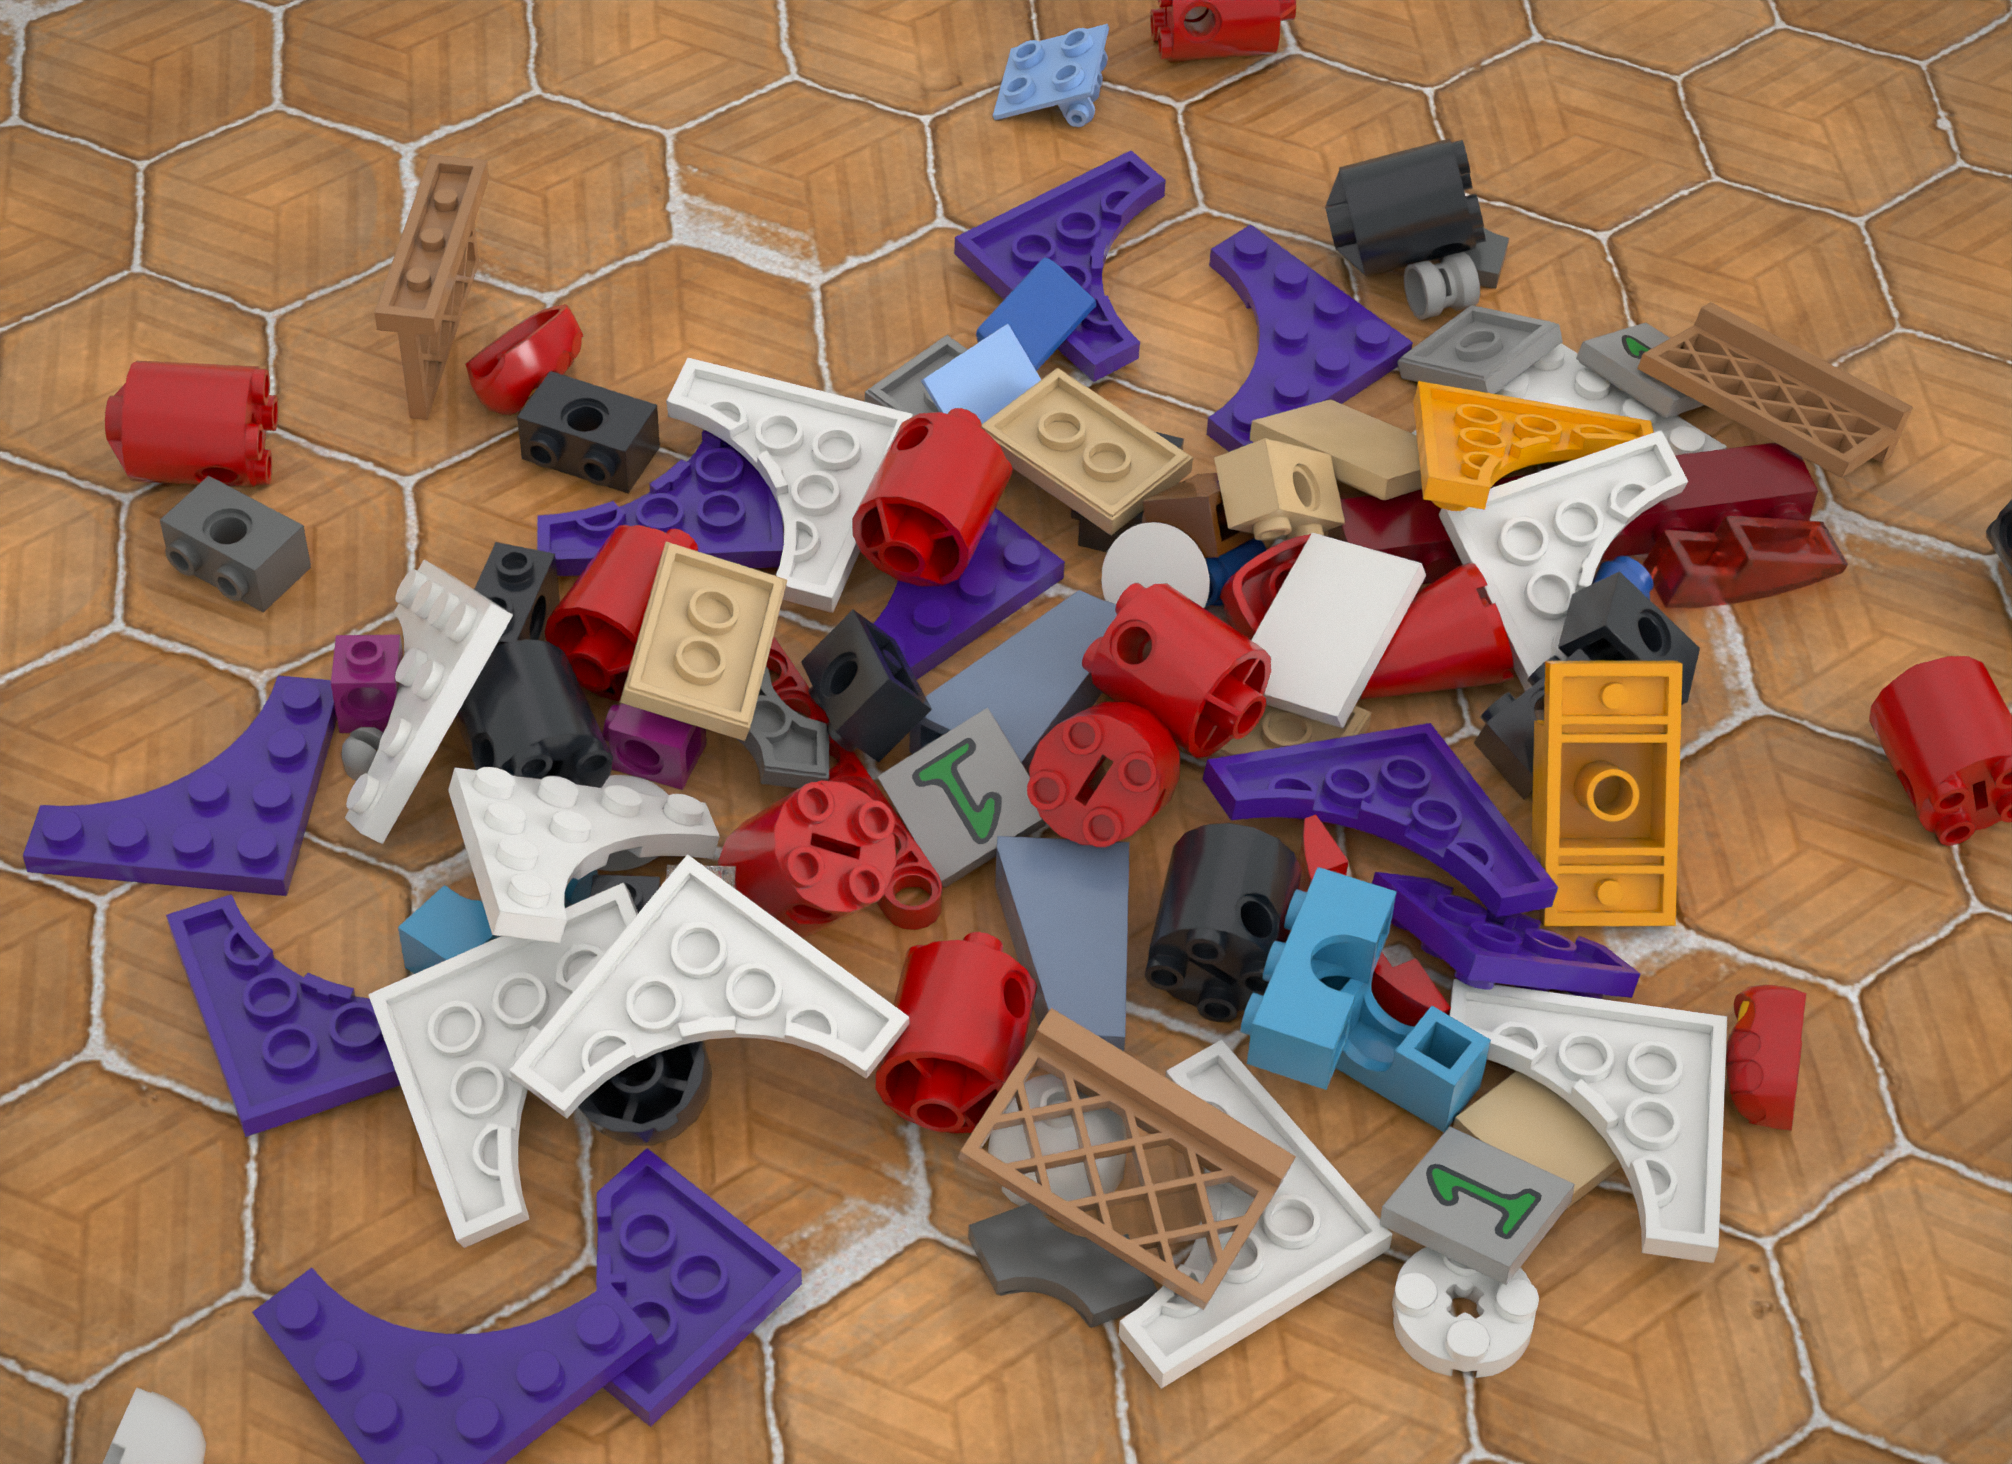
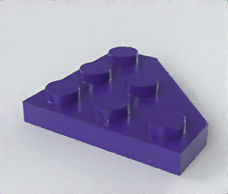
M1375 872L1371 884L1396 891L1391 923L1414 934L1422 941L1420 945L1422 950L1434 957L1445 960L1456 970L1454 976L1469 986L1490 990L1493 989L1495 983L1513 985L1517 988L1549 992L1550 989L1564 990L1575 996L1602 999L1603 995L1633 997L1641 973L1602 944L1581 936L1576 938L1574 944L1571 940L1560 934L1540 929L1541 921L1521 913L1495 918L1488 908L1486 910L1469 899L1452 895L1453 887L1430 878Z
M648 1148L597 1192L598 1243L596 1291L610 1282L651 1331L657 1343L654 1348L603 1388L651 1427L802 1285V1269Z

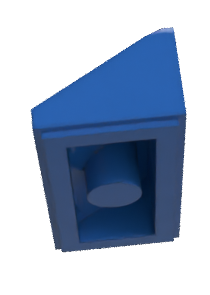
M1044 257L979 326L976 331L977 342L985 339L1004 325L1009 324L1037 371L1096 307V300L1060 266Z

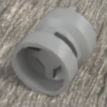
M1465 252L1444 256L1441 263L1433 265L1427 260L1410 264L1405 269L1404 287L1407 301L1414 315L1420 320L1439 316L1444 308L1451 307L1455 311L1468 308L1470 305L1476 306L1479 302L1480 283L1474 262Z

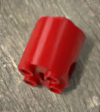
M1158 0L1159 9H1151L1150 28L1152 40L1158 41L1160 59H1168L1169 62L1275 54L1279 46L1281 21L1295 19L1296 0Z
M137 360L130 366L126 383L114 396H109L105 410L106 439L131 481L199 485L205 478L210 476L227 486L254 487L255 485H269L272 477V453L270 449H265L266 431H276L278 398L276 395H269L270 376L268 369H260L258 366Z
M954 408L948 414L942 412L919 413L903 421L852 518V535L861 553L877 569L899 581L921 587L943 586L959 579L967 568L1012 474V465L1006 459L1001 446L982 429V423L977 415L969 410Z
M619 525L614 529L548 617L544 631L546 641L564 650L580 686L600 697L620 702L665 543L669 542L698 551V545L695 540L682 530L669 529L665 533L661 530L641 525Z
M1134 583L1125 589L1116 603L1115 612L1117 616L1107 628L1104 636L1092 642L1083 656L1082 668L1092 674V683L1115 702H1130L1152 711L1170 729L1176 745L1195 758L1209 757L1228 744L1233 738L1242 739L1247 736L1258 724L1266 708V698L1263 695L1271 675V656L1265 649L1167 583L1153 584L1148 588L1139 583Z
M1946 656L1910 667L1883 688L1871 705L1869 722L1898 779L1913 803L1916 815L1925 830L1935 833L1941 844L1953 846L1969 839L1976 830L1986 829L2000 821L2011 823L2012 715L1984 663L1969 656Z
M1102 702L1057 724L1038 743L1029 767L1030 779L1027 784V795L1031 804L1037 808L1040 817L1059 836L1081 845L1107 847L1132 836L1151 821L1171 801L1180 779V752L1170 729L1152 711L1130 702ZM1106 758H1109L1113 761V764L1106 773L1103 763Z
M821 780L805 784L742 822L726 838L718 860V877L801 938L808 937L877 902L884 895L896 866L895 837L893 835L895 827L894 816L886 804L872 800L866 793L847 783Z
M972 932L967 934L963 940L934 941L927 945L912 946L907 951L893 1005L909 1016V1026L879 1062L875 1081V1089L884 1104L903 1119L931 1131L952 1134L972 1133L1023 1056L1037 993V984L1025 967L1003 952V944L998 938L988 933Z

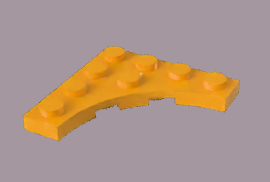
M1418 381L1413 401L1423 499L1430 500L1436 506L1450 511H1464L1468 507L1485 510L1490 488L1503 476L1513 471L1546 462L1575 460L1654 433L1652 423L1649 420Z

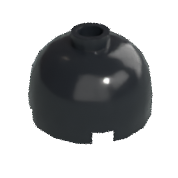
M704 1041L683 1044L664 1050L632 1064L602 1084L578 1108L597 1131L625 1145L653 1146L676 1138L698 1119L709 1099L712 1069Z

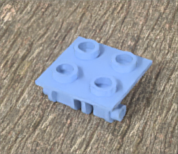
M1108 24L1089 29L1077 28L1065 35L1042 41L1030 40L1020 44L1018 47L1011 48L993 113L994 120L1058 105L1066 121L1071 126L1082 127L1089 123L1094 117L1095 106L1093 102L1099 97L1103 81L1101 71L1104 70L1108 61L1104 50L1109 32Z
M1006 324L922 379L921 382L939 412L948 414L951 409L963 408L976 414L983 424L1041 381V378L1009 324Z

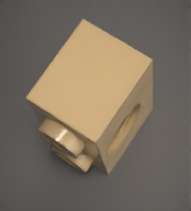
M1264 438L1214 457L1229 529L1253 533L1256 540H1288L1311 533L1324 536V531L1345 524L1331 454Z

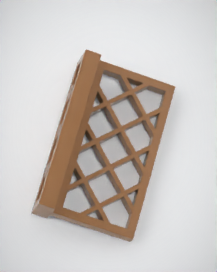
M430 154L374 312L377 330L398 332L410 418L428 420L479 265L475 219L489 180L487 160Z
M1712 302L1701 307L1696 322L1692 327L1643 353L1637 368L1841 478L1871 458L1880 463L1888 460L1894 452L1913 409L1912 406Z
M1053 1008L1049 1010L1037 1028L1033 1041L971 1133L958 1156V1159L1202 1310L1206 1308L1296 1158L1295 1155ZM1036 1065L1062 1080L1067 1102L1030 1109L1024 1083ZM1077 1090L1087 1095L1089 1098L1079 1099ZM1016 1098L1019 1111L1004 1114L1013 1099ZM1108 1108L1123 1118L1128 1139L1091 1146L1083 1117L1084 1112ZM1071 1115L1080 1149L1042 1156L1034 1122ZM1023 1125L1031 1158L1004 1163L981 1148L993 1130ZM1138 1127L1151 1135L1140 1137ZM1169 1145L1182 1153L1189 1177L1153 1184L1144 1150ZM1132 1152L1141 1186L1104 1194L1095 1160ZM1083 1162L1092 1196L1066 1201L1054 1194L1050 1188L1046 1169ZM1199 1164L1211 1172L1201 1174ZM1035 1172L1037 1183L1023 1174ZM1231 1183L1254 1197L1244 1216L1214 1222L1205 1187ZM1193 1190L1202 1225L1166 1232L1156 1197ZM1145 1200L1153 1235L1127 1239L1113 1230L1107 1207ZM1096 1209L1098 1220L1085 1213V1211ZM1234 1232L1222 1251L1218 1235ZM1206 1237L1213 1267L1202 1284L1175 1268L1169 1245ZM1157 1247L1160 1258L1148 1252L1147 1249Z

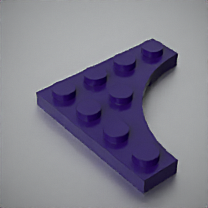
M1128 151L956 236L954 254L1002 299H1005L1044 257L1060 266L1096 300V307L1057 349L1089 379L1095 382L1139 359L1140 341L1127 329L1116 314L1109 297L1105 296L1102 273L1106 256L1114 240L1136 215L1165 196L1166 180L1133 151Z
M1251 224L1211 248L1209 266L1231 285L1247 309L1252 308L1258 327V353L1247 380L1222 408L1208 417L1206 435L1228 452L1253 443V441H1250L1253 420L1330 399L1343 404L1399 367L1398 360L1412 349L1413 342Z
M703 430L702 442L687 462L681 459L666 473L649 483L650 492L620 507L614 501L578 511L538 515L537 550L555 553L557 576L581 575L614 529L619 525H641L658 529L665 533L669 529H679L689 534L698 545V552L749 568L779 567L784 546L782 516L778 503L766 481L740 452L706 430Z
M995 508L967 568L959 579L943 586L923 587L898 580L887 606L874 622V625L896 640L916 680H918L1064 578L1065 561Z
M278 675L268 700L247 730L213 760L168 785L140 795L110 802L73 806L40 805L23 853L27 872L287 896L337 722L331 680Z
M1431 723L1207 759L1202 780L1231 821L1268 817L1305 819L1317 815L1322 822L1346 826L1373 834L1423 856L1465 885L1483 902L1495 918L1549 908L1553 905L1558 886Z
M232 894L166 915L172 938L245 1137L401 1085L370 999L355 996L354 988L330 982L311 973H307L302 977L275 959L273 950L251 929L240 913Z
M312 1267L252 1312L365 1464H505L657 1345L651 1331L610 1282L585 1299L553 1315L517 1327L477 1334L426 1332L387 1322L368 1314L345 1300L329 1287Z

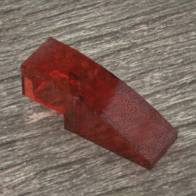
M1725 516L1714 533L1664 530L1642 565L1650 573L1654 588L1665 608H1701L1736 604L1806 587L1843 573L1848 563L1824 522Z

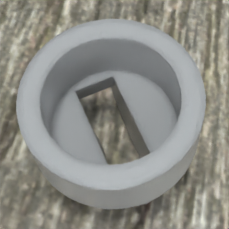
M360 727L350 733V736L342 745L341 752L344 769L349 777L357 781L361 775L368 773L377 753L375 749L378 750L383 735L382 731L374 727Z

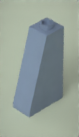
M1079 590L925 696L932 710L910 731L909 752L914 754L988 708L1029 774V767L1038 743L1057 724L1092 707L1103 693L1092 683V674L1082 668V659L1091 643L1097 638L1104 636L1107 628L1117 616L1115 612L1116 604L1103 601Z
M997 836L995 888L1018 961L1028 970L1031 978L1037 984L1033 1009L1038 1025L1041 1024L1049 1010L1053 1008L1124 1052L1130 842H1115L1107 847H1095L1093 845H1081L1069 839Z

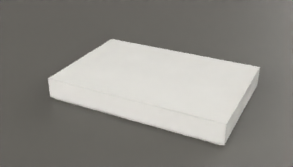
M1311 533L1251 640L1265 649L1271 656V675L1263 695L1266 698V705L1343 729L1426 577L1422 563Z

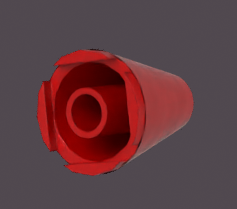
M1469 562L1458 566L1416 593L1359 698L1360 700L1497 685L1513 680L1514 676L1508 670L1514 668L1508 636L1496 603L1489 605L1486 598H1480L1476 590L1488 585L1476 564Z

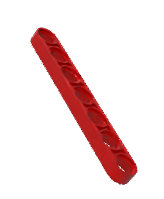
M773 636L766 667L780 676L771 683L775 692L792 710L805 714L809 719L828 723L829 719L825 711L811 698L808 692L809 686ZM829 734V755L838 760V763L829 769L828 781L847 783L866 793L872 800L886 804L895 819L893 835L895 837V846L899 849L896 855V866L888 888L876 903L886 918L893 925L902 929L918 930L930 926L936 922L942 909V882L938 873L856 754L842 748ZM918 887L925 890L931 897L922 905L907 906L900 903L895 898V895L904 888Z

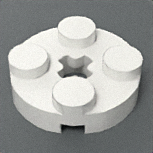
M1425 1247L1410 1257L1398 1273L1392 1301L1394 1312L1393 1326L1396 1337L1405 1351L1427 1369L1448 1376H1452L1453 1369L1464 1372L1477 1371L1475 1378L1493 1376L1512 1366L1527 1349L1533 1330L1539 1296L1536 1288L1531 1284L1521 1267L1508 1284L1505 1285ZM1466 1298L1477 1304L1476 1310L1480 1316L1474 1318L1465 1312L1456 1318L1449 1313L1452 1299Z

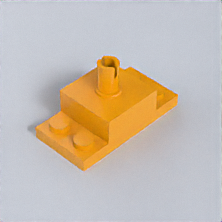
M1545 661L1544 720H1534L1532 850L1541 857V866L1558 886V890L1552 907L1540 909V921L1543 926H1676L1682 663L1678 661Z

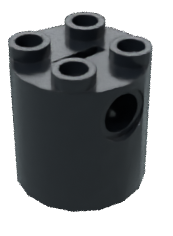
M1449 138L1339 167V172L1325 206L1336 251L1366 277L1404 268L1410 264L1427 260L1431 261L1444 256L1474 250L1477 248L1476 244L1486 242L1483 229L1484 223L1477 194L1465 196L1464 193L1466 190L1473 189L1463 140L1451 142Z
M530 639L504 643L495 647L455 716L456 723L476 770L482 767H494L516 777L542 780V778L547 776H557L570 780L576 785L602 788L611 775L613 756L564 650L548 641Z
M1232 823L1202 825L1184 833L1173 846L1149 947L1148 962L1145 970L1147 982L1153 987L1166 990L1173 997L1197 1007L1199 1014L1205 1019L1219 1023L1232 1021L1236 1018L1238 1011H1245L1252 993L1264 996L1269 982L1263 980V972L1270 949L1275 940L1286 943L1291 931L1284 928L1285 919L1296 889L1299 890L1302 873L1294 852L1272 835L1254 827Z

